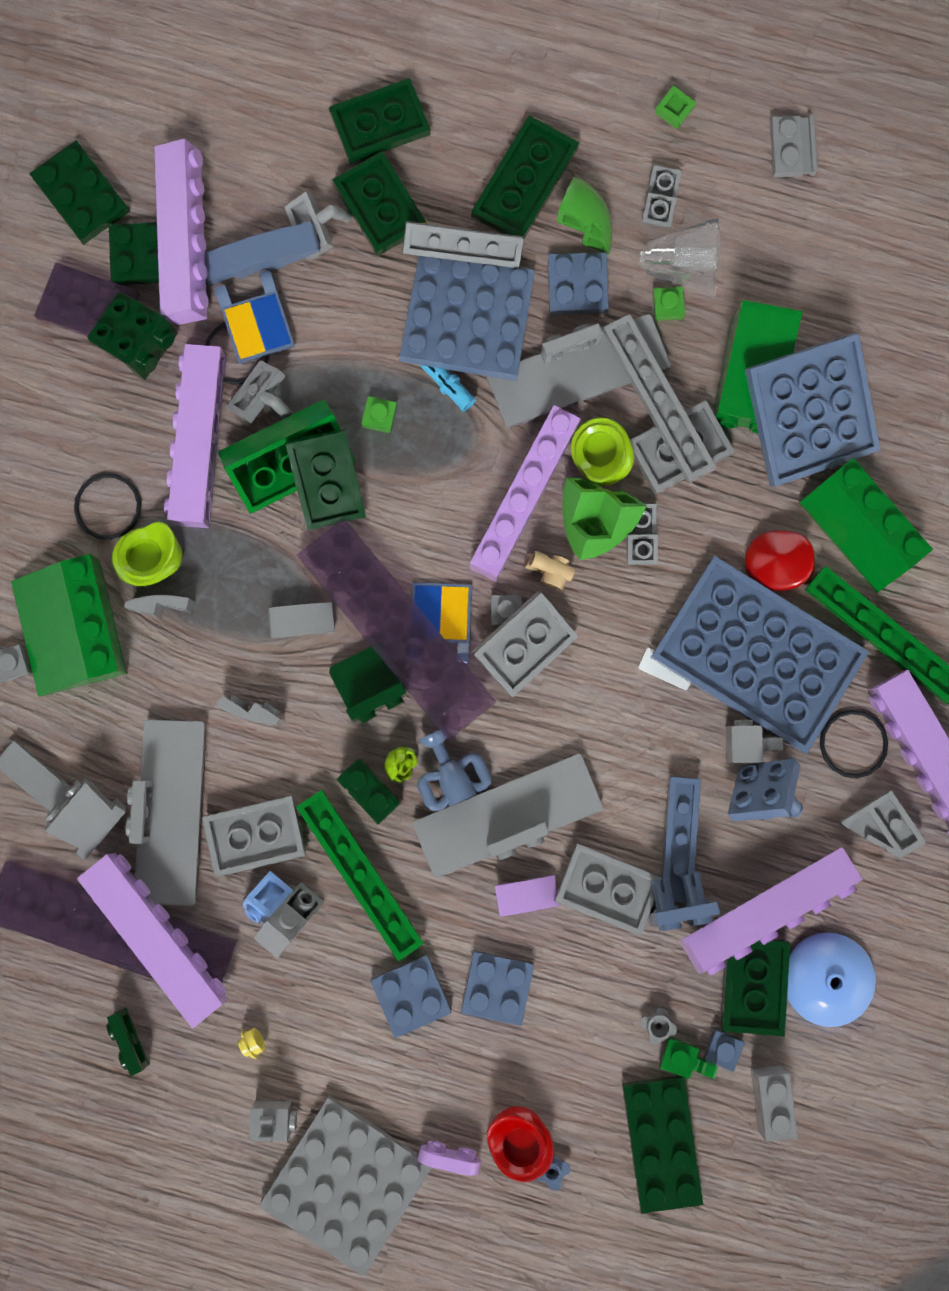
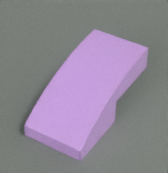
M555 875L495 885L499 917L559 906V903L554 901L557 894Z

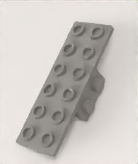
M647 314L633 319L661 370L666 371L670 369L671 363L652 316ZM599 323L592 326L583 324L575 328L571 334L565 336L556 334L546 339L545 343L542 344L541 354L520 361L517 381L487 376L506 428H511L549 414L553 405L563 409L631 384L603 331H601Z
M144 721L141 781H133V786L128 789L127 802L128 805H131V818H127L125 832L126 836H130L129 843L137 844L135 879H140L147 885L150 890L148 896L155 905L193 906L196 904L205 722Z
M576 754L415 820L413 827L433 877L439 878L490 856L495 857L498 855L499 860H503L515 855V848L527 844L528 849L545 842L543 836L548 835L549 832L603 810V806L582 755Z

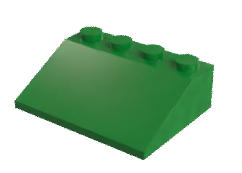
M86 554L57 562L11 581L38 697L127 674L100 559L91 554Z

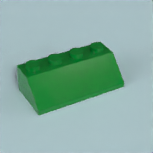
M325 399L218 451L225 471L250 514L297 491L285 445L286 441L340 430L338 422ZM351 452L352 460L354 463L356 462V460Z
M854 458L799 502L876 593L910 570L933 550Z

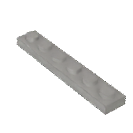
M629 314L603 328L605 337L687 483L689 484L716 469L715 463L631 315Z

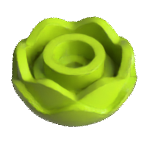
M404 746L393 749L387 755L384 769L391 781L402 783L404 780L412 777V769L418 763L415 751Z

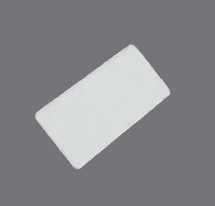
M647 648L638 668L683 690H687L690 682L651 659L650 657L654 650Z

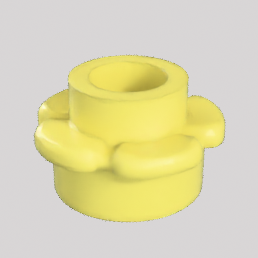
M252 1028L249 1031L245 1029L241 1031L242 1038L238 1040V1045L242 1054L253 1059L258 1058L259 1053L266 1049L261 1033L256 1028Z

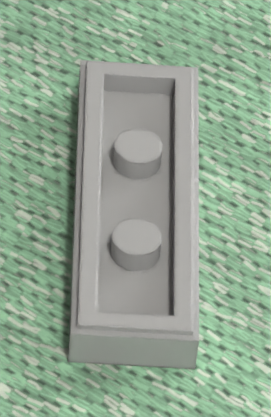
M13 740L0 755V770L49 812L56 804L61 807L68 799L65 794L71 786L18 741Z

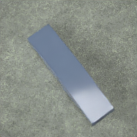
M307 222L265 232L205 253V266L207 268L206 285L211 287L232 277L243 279L264 269L272 272L319 252L320 247L314 223Z

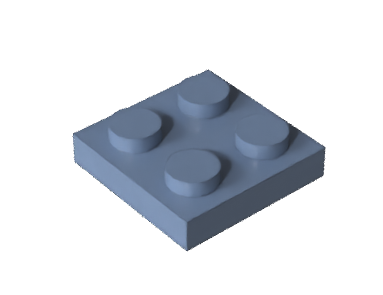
M607 253L548 254L550 315L608 313Z
M474 950L461 1013L522 1026L534 963Z
M428 954L370 980L394 1038L452 1013Z

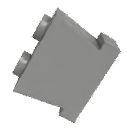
M87 776L81 783L76 780L66 792L65 796L68 799L61 807L56 804L45 817V820L48 821L45 832L75 846V854L83 860L89 857L126 812L125 804L117 798L111 802Z

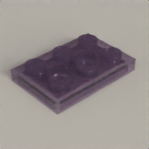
M55 262L34 316L40 321L88 337L117 294L124 293L136 301L139 300L140 294L137 290Z

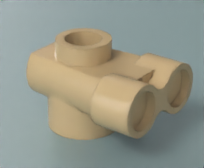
M534 551V553L530 552L524 564L526 569L543 573L540 581L541 584L563 591L565 582H570L575 573V569L568 566L570 562L568 559L553 555L552 559H550L547 555Z

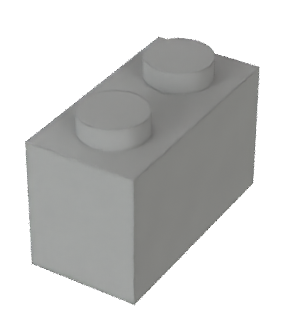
M781 1065L751 1068L759 1134L766 1142L798 1139L790 1073Z

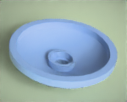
M822 932L804 938L790 951L787 999L800 1016L820 1026L836 1027L854 1021L868 1008L875 992L876 977L870 957L858 943L841 934ZM834 977H838L839 985L832 988L830 981Z

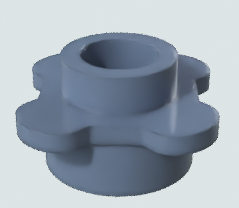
M554 1155L549 1170L535 1180L538 1182L543 1181L549 1185L552 1191H557L562 1187L561 1181L564 1176L570 1173V1165L567 1161L562 1162ZM554 1169L555 1173L550 1174L549 1170Z

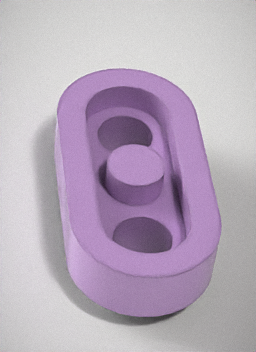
M428 1141L427 1145L420 1146L418 1161L432 1168L476 1176L479 1174L481 1159L476 1156L477 1153L468 1148H458V1151L447 1149L445 1144L438 1141Z

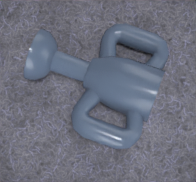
M446 728L419 740L425 747L433 748L440 764L437 771L427 772L421 775L417 781V788L425 806L431 811H440L447 805L450 807L476 795V792L487 789L491 783V774L484 759L478 753H468L457 762L451 761L443 744L447 737ZM470 762H472L480 782H471L464 771V768ZM429 781H439L444 794L439 801H436Z

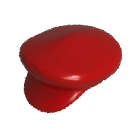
M787 530L768 531L756 537L748 546L745 556L746 572L751 579L769 590L794 589L809 581L815 571V552L811 542L800 533Z
M524 1106L509 1107L495 1116L488 1127L486 1138L491 1156L500 1171L510 1179L518 1182H530L546 1173L553 1161L554 1144L549 1130L540 1117L533 1110Z

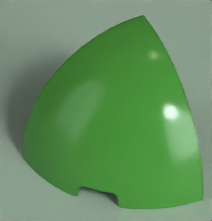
M574 177L559 207L557 223L583 232L582 245L609 255L612 245L613 227L607 205L591 185L580 178Z
M566 478L562 501L563 522L569 544L579 560L594 558L613 549L632 532L644 513L646 505L622 490L611 492L608 489H603L598 482L581 478Z

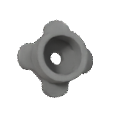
M663 1007L657 1008L654 1014L641 1018L640 1025L643 1029L647 1030L649 1041L654 1045L660 1044L661 1041L666 1040L669 1036H674L677 1032L676 1025L671 1023L668 1018V1011ZM657 1023L661 1024L660 1029L656 1028Z

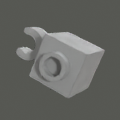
M734 720V726L726 727L727 763H763V751L783 750V738H762V726H753V720Z
M255 1101L251 1106L249 1141L287 1142L291 1131H296L297 1111H292V1101Z

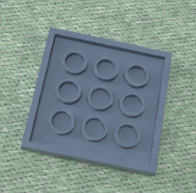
M418 256L400 351V361L517 381L535 270Z
M852 333L745 369L770 486L777 487L846 463L852 458L857 459L881 450L859 333Z

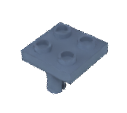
M796 758L740 765L728 810V816L731 820L758 819L763 821L764 819L770 820L775 817L791 818L793 816L796 818L800 816L804 808L795 797L801 767Z
M700 872L681 876L687 900L684 908L675 906L670 878L662 879L661 884L660 880L650 882L657 908L654 910V913L649 915L650 926H658L659 931H668L682 928V921L689 920V925L695 926L713 922L712 916L720 915L718 903H709V900H705Z

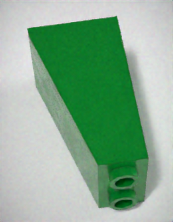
M742 300L730 322L714 415L718 422H720V426L725 428L746 427L749 428L750 432L758 434L745 369L793 353L803 311Z

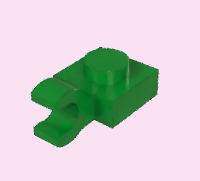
M668 1037L659 1065L660 1069L687 1079L691 1078L692 1071L715 1079L718 1070L716 1064L697 1057L699 1052L697 1046Z

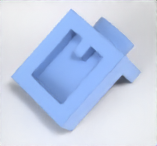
M269 871L245 898L242 905L245 908L244 912L255 923L261 922L264 924L293 890Z

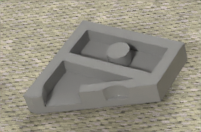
M890 789L840 820L841 824L846 828L863 836L900 859L927 843Z

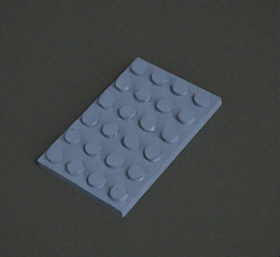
M714 556L650 658L745 718L753 720V723L762 726L763 729L777 738H783L785 743L803 754H808L869 651Z

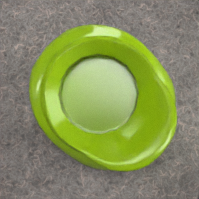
M597 417L586 421L575 431L571 442V455L575 466L585 479L598 482L600 486H610L623 480L629 474L634 464V450L628 434L619 423L609 418Z
M154 522L146 527L128 532L118 540L112 552V563L116 573L124 582L134 586H149L164 580L178 570L183 558L182 547L179 545L171 528L163 522Z

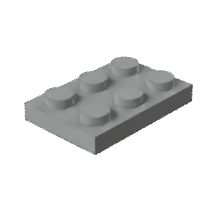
M707 401L685 411L714 463L733 455L735 451ZM656 427L630 440L634 450V458L655 495L685 480Z
M537 591L481 642L472 653L511 697H514L579 636L543 593Z
M293 796L202 817L215 877L306 856Z
M576 843L554 901L642 936L655 901L650 882L660 880L661 884L663 878Z

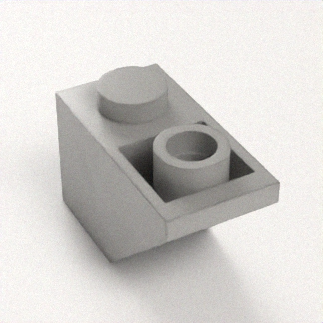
M300 883L268 918L254 939L278 958L322 906L324 901L303 883Z

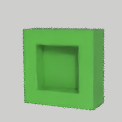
M673 86L656 107L655 114L678 130L695 109L697 102Z
M683 287L654 288L652 292L654 321L684 319Z
M368 396L361 424L362 427L391 433L397 410V402Z

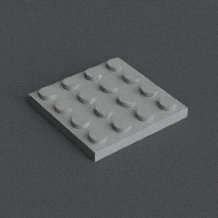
M329 1095L259 1207L364 1277L432 1167L421 1164L418 1161L419 1154Z

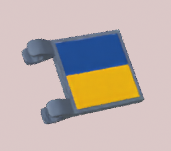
M269 270L259 274L265 294L232 304L230 294L225 285H219L214 288L239 365L295 347L274 279Z
M412 582L408 652L410 663L419 664L421 662L423 642L457 644V664L462 666L469 664L472 585Z

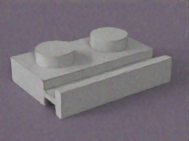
M809 115L808 118H801V116L772 117L769 125L773 177H799L803 174L815 176L818 169L814 115Z

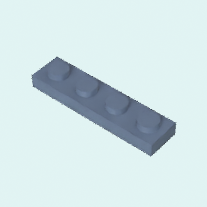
M669 777L662 878H670L674 901L687 902L681 876L695 873L701 779Z

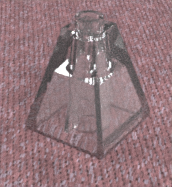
M710 219L647 242L646 249H641L640 268H645L646 274L678 287H683V289L704 297L716 299L722 246L719 219Z

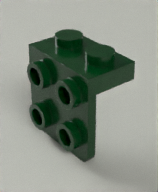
M119 293L89 333L88 340L96 347L123 362L135 375L146 380L149 374L157 367L158 361L165 351L172 346L178 332L160 314L126 294Z
M377 643L331 666L329 669L330 676L347 707L346 712L354 723L359 721L360 724H364L377 717L376 711L387 707L388 710L396 708L403 704V698L408 696L382 644Z

